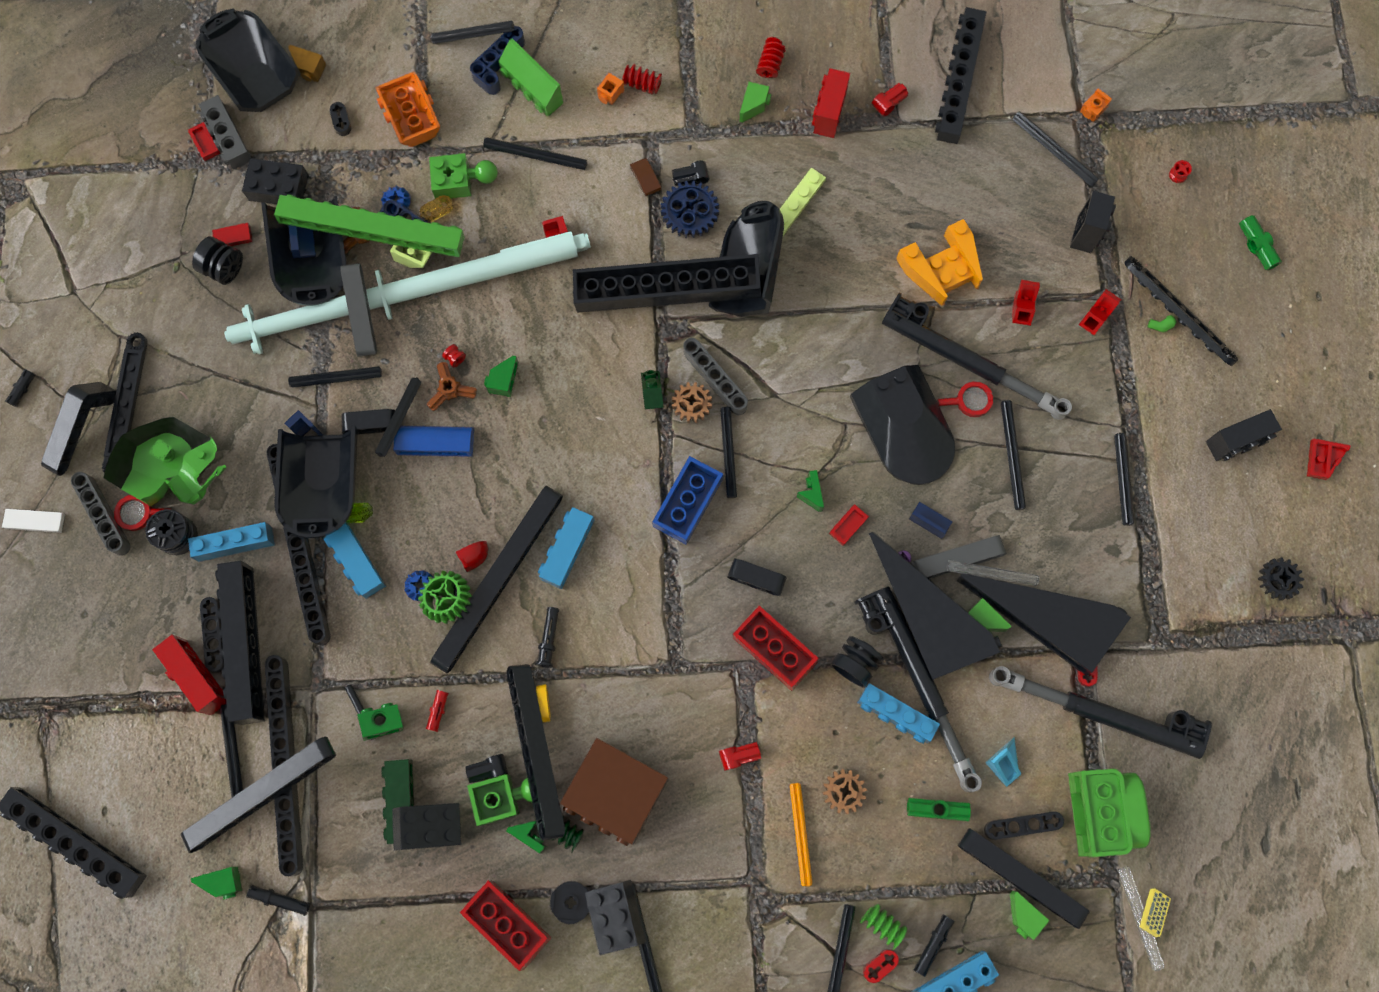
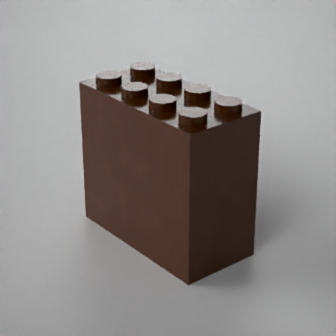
M596 738L560 804L564 806L562 810L570 815L575 816L577 813L582 816L580 820L590 826H593L595 823L600 826L598 830L607 836H610L611 833L616 835V841L628 846L630 843L633 845L669 778Z

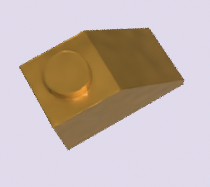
M289 45V51L300 71L301 77L307 81L319 82L326 67L323 56Z

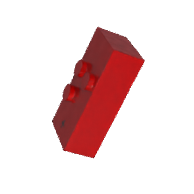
M760 606L733 633V639L791 691L818 663L819 658Z
M172 634L152 649L167 671L165 673L167 677L177 683L197 712L212 716L220 709L221 705L227 704L223 689L187 640Z
M488 880L460 911V914L518 971L524 970L552 938L491 880Z

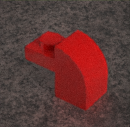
M1021 280L1014 297L1012 323L1031 326L1036 311L1035 301L1040 288L1039 282Z
M1106 289L1079 325L1095 335L1122 299Z

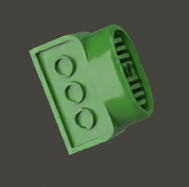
M1116 769L1068 773L1079 856L1125 855L1132 849H1141L1148 846L1151 829L1147 799L1143 782L1136 773H1120Z

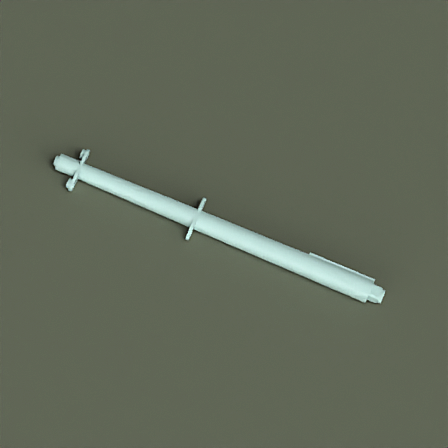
M570 231L500 250L501 253L384 284L380 270H376L378 286L366 289L369 308L372 310L384 307L388 320L393 319L390 308L391 304L578 257L577 252L591 248L587 233L573 236ZM344 295L319 305L305 306L255 320L253 310L250 304H247L242 308V313L248 321L227 326V331H224L226 340L232 344L253 339V343H251L253 353L263 354L260 337L348 316L346 297Z

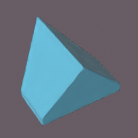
M1015 737L985 762L1006 787L1021 775L1018 767Z

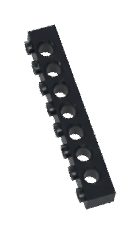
M966 7L964 14H960L958 25H961V27L956 31L955 40L958 41L957 44L953 45L951 55H954V60H950L948 67L951 74L947 75L945 86H948L947 91L944 90L941 101L944 102V106H940L938 114L941 120L936 124L935 133H938L936 140L958 144L987 11Z
M10 787L0 801V815L3 818L15 821L17 823L16 827L22 831L32 833V838L36 841L45 842L49 845L48 849L50 851L65 856L64 860L71 865L76 864L81 868L80 871L83 874L95 877L97 879L96 883L102 887L112 889L114 896L120 899L133 897L147 877L140 870L22 788ZM22 806L25 808L23 815L20 813ZM38 817H40L41 820L39 826L36 825V820ZM54 828H56L57 831L55 837L52 836V830ZM71 839L73 844L72 847L69 849L68 841ZM87 850L88 853H89V856H88V858L85 860V859H84V852ZM102 861L105 864V868L103 871H101L99 867ZM118 872L121 874L119 882L116 881V874Z

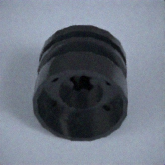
M209 236L199 243L192 259L193 269L204 276H209L212 280L222 285H227L238 275L243 262V254L239 249Z
M170 509L160 510L153 514L147 521L145 528L146 538L150 544L169 555L178 556L190 551L188 538L198 537L197 527L193 521Z
M849 636L846 640L849 645L844 644L842 646V649L848 655L838 653L830 665L852 683L865 688L873 677L867 668L876 671L879 668L877 664H881L884 658L865 641Z

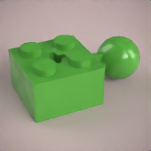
M465 153L429 157L431 189L435 200L471 196L470 179H477L481 183L489 184L498 175L496 165L489 160L480 161L475 168H469Z
M508 774L467 785L477 826L520 815L516 800L524 798L526 801L532 802L527 778L523 780L520 787L513 788L511 777ZM492 795L498 797L495 806L489 802L492 799Z

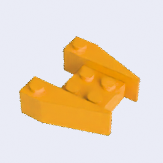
M964 219L948 226L944 237L950 248L925 259L918 245L914 242L900 249L896 258L904 273L941 306L947 300L948 296L946 293L970 281L978 289L983 280L974 236Z

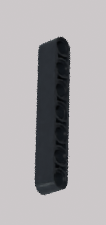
M968 828L959 842L958 847L1073 927L1081 928L1090 913L1083 905L972 829Z

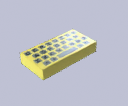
M1155 888L1150 889L1139 927L1155 937H1160L1171 898Z

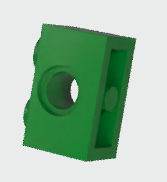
M387 703L381 705L380 709L373 710V708H367L362 710L360 714H357L363 741L403 731L397 704ZM379 716L386 719L382 725L374 723V720Z

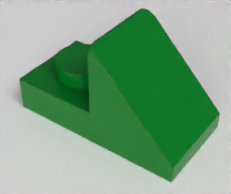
M817 470L809 471L808 477L805 480L807 489L810 490L798 492L797 498L816 511L821 512L823 511L824 504Z
M536 821L508 827L506 832L539 854H542L546 848L542 844L544 841L535 834L530 836L537 825Z

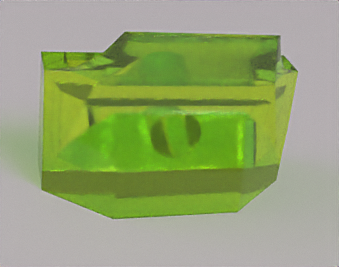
M369 502L354 503L352 513L346 522H365L373 515V507Z

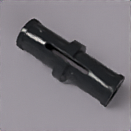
M24 369L20 378L12 385L13 389L5 402L17 407L24 393L28 392L27 388L36 375Z

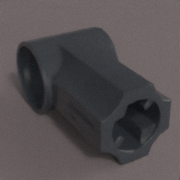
M702 160L695 161L688 167L672 170L675 186H678L679 182L681 185H684L685 181L688 184L695 181V184L699 185L700 182L705 184L710 180L706 162Z
M503 754L494 755L486 758L485 761L465 766L469 783L508 774Z

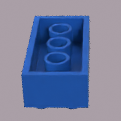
M689 456L653 519V528L687 545L723 480V473Z

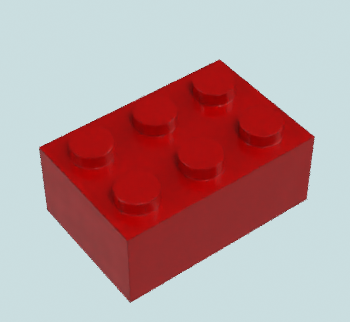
M829 68L828 75L824 74L817 106H815L811 126H815L814 134L830 138L835 137L848 89L850 73Z

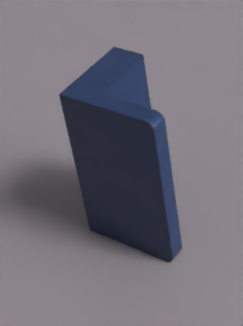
M289 225L293 258L315 257L313 230Z
M299 410L284 423L296 435L304 436L311 429L318 436L323 435Z
M921 502L918 503L909 520L941 539L952 524L951 520Z

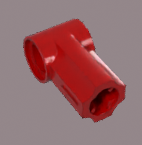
M898 83L886 93H879L871 104L885 117L893 111L898 103L908 97L909 93L903 83Z
M757 742L719 751L724 771L761 759Z

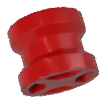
M1185 160L1177 161L1169 172L1170 179L1175 183L1184 182L1192 171L1191 164Z
M452 344L443 352L442 357L448 360L450 365L455 368L465 360L466 354L463 351H459L456 344Z

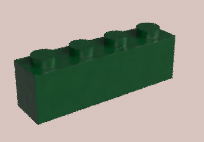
M410 759L384 761V766L381 769L382 778H385L382 797L386 801V807L383 808V819L386 820L383 836L384 840H387V844H393L392 809L414 806L413 760Z

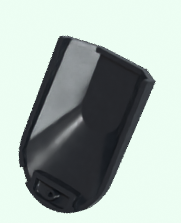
M227 9L211 16L201 26L199 38L196 40L197 52L239 111L263 112L292 93L300 71L256 14L248 10L235 11V9Z
M333 196V200L329 202L338 206L337 196ZM261 202L270 276L276 290L287 300L300 305H319L331 300L343 287L341 266L346 265L343 236L313 230L316 256L293 258L289 225L281 224L274 216L276 207Z
M757 201L741 210L742 214L736 221L732 220L725 233L720 257L758 254L762 298L709 302V307L714 311L740 317L769 313L784 232L783 215L780 209L769 201Z
M919 365L902 366L868 381L851 393L850 399L884 467L893 477L913 485H923L934 482L947 472L955 455L954 437Z
M351 426L350 431L341 435L300 436L285 432L283 429H278L274 507L278 520L292 534L302 538L324 537L342 527L350 517L355 500L358 438L356 426Z

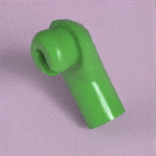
M1168 315L1161 322L1150 319L1147 328L1166 332L1176 325V319L1172 315Z

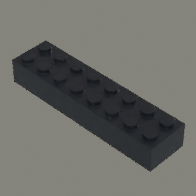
M241 560L217 564L218 570L215 571V577L219 583V589H217V599L220 601L218 617L221 620L222 627L219 629V635L223 641V648H221V657L224 660L222 676L225 679L226 685L223 689V694L227 700L225 717L228 719V722L238 725L265 722L254 569Z

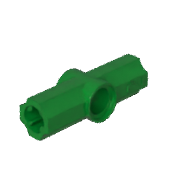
M1255 215L1242 220L1239 226L1248 239V249L1251 253L1257 254L1265 270L1273 269L1282 263L1273 247L1271 234L1263 231Z
M908 798L907 816L969 821L971 808L970 803ZM936 804H940L943 807V813L940 816L934 812Z

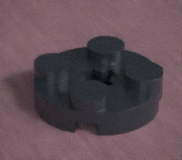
M568 881L559 885L552 893L550 899V908L554 916L565 924H576L585 919L589 913L585 892L589 891L588 888L576 881ZM570 896L574 897L573 899L577 901V904L573 905L572 909L569 908L568 904H565V901L569 900Z

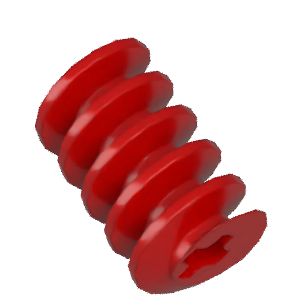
M776 37L766 39L756 69V73L764 78H776L778 76V71L784 58L783 53L786 51L780 39Z
M628 64L622 81H624V85L629 83L630 87L633 88L635 86L637 90L642 88L643 92L649 91V94L652 95L654 93L657 94L660 88L662 73L655 77V71L649 75V69H646L643 73L642 66L636 70V64H633L631 68H629Z

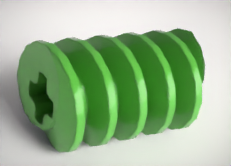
M879 904L871 906L860 920V923L867 920L866 928L869 929L874 926L873 934L875 935L880 931L879 939L882 940L887 937L886 944L895 943L894 950L904 939L907 927L905 925L900 927L901 922L899 920L893 922V915L886 917L887 910L880 911L881 906Z

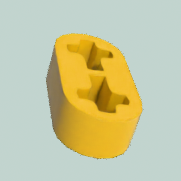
M536 685L542 722H551L547 685Z

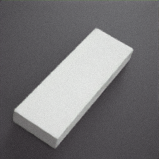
M5 509L2 528L62 533L65 514Z

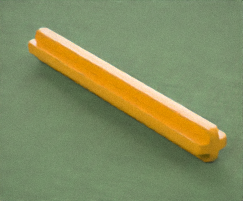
M792 783L790 784L800 879L801 885L805 887L812 885L803 799L801 784Z

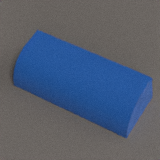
M400 426L394 438L393 450L397 455L473 457L474 427Z

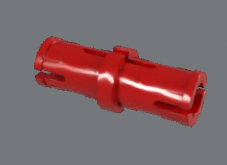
M436 690V696L433 706L429 709L431 713L425 729L438 732L442 714H445L444 707L449 693Z

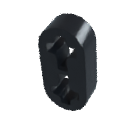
M335 102L330 106L333 127L338 135L346 136L351 132L348 112L343 103ZM338 109H340L341 116L337 115ZM340 122L344 123V129H341Z

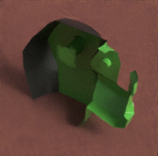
M168 417L139 426L123 434L110 454L103 478L151 507L164 497L168 488L173 491L181 502L194 505L203 499L207 487L216 476H220L224 472L226 466H218L204 485L200 486L197 478L215 458L217 451L215 441L175 417Z

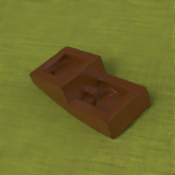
M646 158L630 164L631 171L636 177L645 197L662 190Z

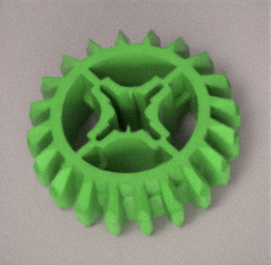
M442 570L441 575L435 573V578L428 577L429 582L423 583L425 588L419 590L423 595L418 597L419 601L422 602L419 606L423 609V614L431 621L434 620L436 623H441L442 621L445 624H448L449 620L455 622V616L462 618L461 611L467 612L465 605H470V601L467 599L472 597L471 593L468 592L470 586L466 585L467 581L460 574H455L453 571L447 573ZM454 584L457 588V596L454 595ZM433 598L436 599V609L433 607Z

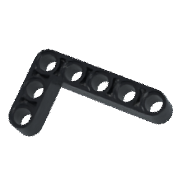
M102 382L73 385L68 389L42 458V467L58 476L63 475L67 471L90 408L112 405L115 400L116 390Z

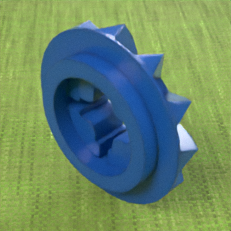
M396 185V187H389L386 192H383V197L381 198L382 205L386 201L394 199L397 194L399 198L397 201L409 207L411 198L404 187L400 188ZM395 204L391 207V212L393 214L397 210Z
M424 570L415 571L408 575L407 580L404 582V590L408 597L419 601L418 597L423 594L419 590L417 591V587L413 584L419 583L420 580H422V583H428V577H434Z

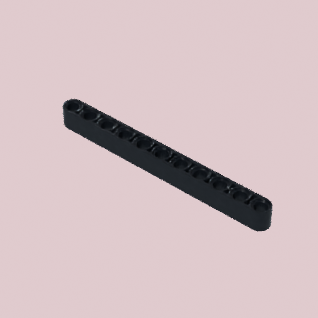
M272 444L267 449V458L274 489L277 444ZM283 526L308 638L317 645H326L330 641L331 635L309 539L296 536ZM298 540H302L301 545L295 548V543ZM302 558H306L305 564L299 566V561ZM310 576V581L307 584H303L304 578ZM314 594V600L308 603L309 595ZM318 613V619L312 622V615ZM322 631V638L320 640H316V634Z
M547 485L542 489L469 600L470 605L465 606L467 612L462 611V618L458 617L433 655L430 662L432 665L447 674L452 670L563 498L562 494Z
M271 655L265 661L272 770L278 767L283 759L288 760L295 755L289 667L286 659L277 655ZM279 660L280 666L274 670L273 664ZM277 680H281V686L279 689H275V683ZM282 699L283 705L280 709H277L276 703ZM283 719L284 726L279 729L277 724L279 720ZM285 739L286 745L283 749H280L279 742ZM296 784L274 799L279 870L286 877L297 876L303 870L298 788ZM288 799L290 807L288 810H285L283 803ZM287 820H290L292 823L289 831L285 829ZM288 841L293 842V849L290 852L286 849ZM291 861L295 864V869L292 873L288 870V864Z

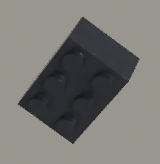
M250 158L242 192L248 201L276 205L280 195H293L304 199L309 175L303 165Z
M1097 191L1091 193L1077 217L1070 248L1087 253H1092L1095 247L1098 248L1100 241L1104 239L1106 232H1109L1112 221L1109 219L1110 215L1114 214L1116 204H1113L1115 196Z
M1270 409L1219 430L1205 442L1216 461L1221 459L1228 461L1239 453L1244 454L1251 451L1253 447H1261L1269 443L1270 440L1277 437L1276 433L1281 431L1282 428Z
M459 803L407 806L392 809L394 851L461 845Z
M631 880L585 892L599 955L639 946L646 942Z

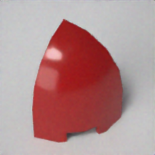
M479 541L456 551L466 572L477 568L485 561L488 555L486 541Z

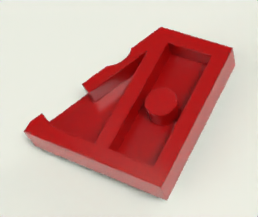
M1315 438L1310 440L1307 477L1323 480L1329 479L1336 466L1342 461V457L1349 451L1351 445Z

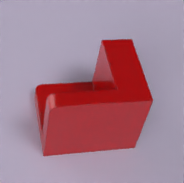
M563 216L542 222L546 238L568 232Z

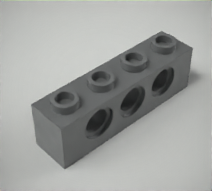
M219 95L199 103L202 110L199 113L203 121L208 122L209 125L206 127L210 135L215 136L216 139L213 141L217 149L222 150L223 154H221V157L225 164H230L232 169H236L248 163L251 156Z

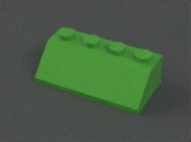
M510 39L499 59V71L504 78L511 80L512 85L517 90L520 89L523 92L524 97L528 101H532L535 104L536 109L540 113L543 112L548 117L564 104L560 84L516 41Z

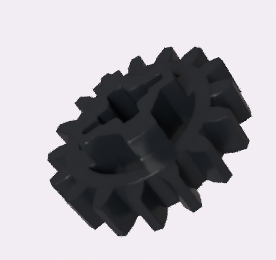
M1283 557L1277 560L1274 558L1269 563L1263 564L1264 568L1259 570V573L1263 575L1258 578V580L1263 581L1260 588L1265 587L1267 589L1265 594L1271 593L1272 599L1277 597L1279 601L1285 598L1287 600L1291 599L1293 595L1299 594V589L1303 588L1300 582L1304 578L1299 577L1302 570L1297 571L1298 564L1291 565L1290 559L1284 562Z

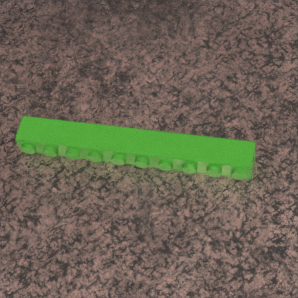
M280 195L274 213L277 221L281 224L454 257H460L465 238L463 230L457 226L447 227L436 222L431 224L420 219L410 220L400 215L394 217L383 212L373 213L362 208L359 210L352 209L347 205L337 206L330 202L321 203L310 198L300 199L293 195Z

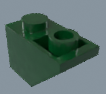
M647 370L641 373L645 409L663 408L660 372Z

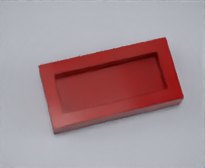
M204 122L188 129L204 161L221 154Z
M249 223L212 230L213 237L223 241L226 245L236 246L253 242Z
M854 504L829 534L844 546L869 516Z

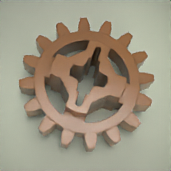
M687 382V387L684 388L680 385V391H674L677 397H672V402H674L672 409H676V416L680 414L681 421L687 418V423H690L691 419L697 423V418L704 420V414H710L708 409L712 408V404L709 403L712 401V396H708L709 390L703 391L704 385L697 387V382H694L693 386H690V383ZM691 400L695 401L693 405H689Z
M841 769L840 775L836 771L833 772L834 778L828 776L829 784H823L827 791L822 792V795L828 796L825 803L831 802L830 809L837 807V813L844 809L845 814H848L850 808L853 812H856L855 806L862 807L863 805L860 800H866L862 792L867 791V789L861 787L865 783L864 780L858 781L859 774L852 776V770L845 774L844 769ZM844 778L842 784H833L837 779ZM852 781L856 784L858 791L853 789ZM846 786L849 795H845L843 798L840 789ZM831 791L836 794L837 802L833 799ZM848 799H856L852 804L845 806Z

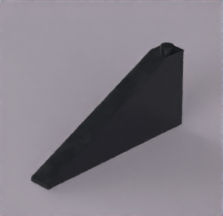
M875 532L869 533L933 680L1001 652L999 648L1003 646L998 635L994 637L989 629Z
M962 573L957 582L979 598H983L991 607L1078 671H1081L1085 676L1094 671L1131 618L1124 609L1106 603Z

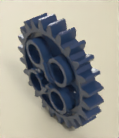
M685 181V186H682L679 182L678 188L672 186V192L666 191L667 197H663L664 203H661V209H663L661 210V216H663V222H667L666 228L672 227V233L678 231L679 237L682 233H685V238L689 234L695 238V233L702 236L703 230L708 233V227L714 228L713 222H717V216H719V203H716L717 197H713L714 191L708 192V186L702 188L701 182L698 186H695V181L691 185ZM694 196L695 199H688V197ZM679 206L681 209L676 210L674 207ZM705 209L706 212H705V213H701V212H699V210ZM687 219L692 220L691 223H686L684 221Z

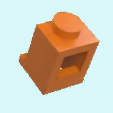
M608 73L597 88L599 100L604 104L610 103L612 105L619 95L625 91L624 81L611 73Z
M1098 88L1083 104L1080 112L1085 118L1094 122L1107 109L1112 98Z

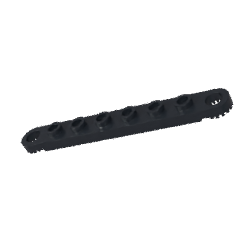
M1130 256L1124 262L1125 266L1138 278V282L1143 287L1151 290V295L1155 299L1161 300L1165 304L1164 307L1167 311L1179 317L1178 321L1182 325L1188 326L1192 330L1193 336L1201 339L1210 352H1215L1230 366H1233L1238 361V357H1236L1234 352L1231 353L1232 350L1225 347L1226 344L1149 270L1143 268L1142 264L1137 262V259L1135 260L1134 257Z
M139 332L131 333L128 339H126V348L124 349L102 463L104 473L114 446L123 434L131 431L148 343L146 337ZM141 338L140 345L133 346V341Z

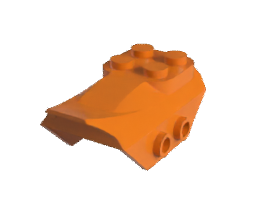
M415 71L375 87L380 97L377 98L378 104L381 109L385 108L386 111L383 115L387 123L391 122L401 144L413 147L435 138L439 132L440 125L431 106L434 102L430 94L426 95L427 87L424 80H419Z

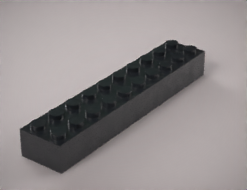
M758 254L573 269V304L577 313L762 298Z

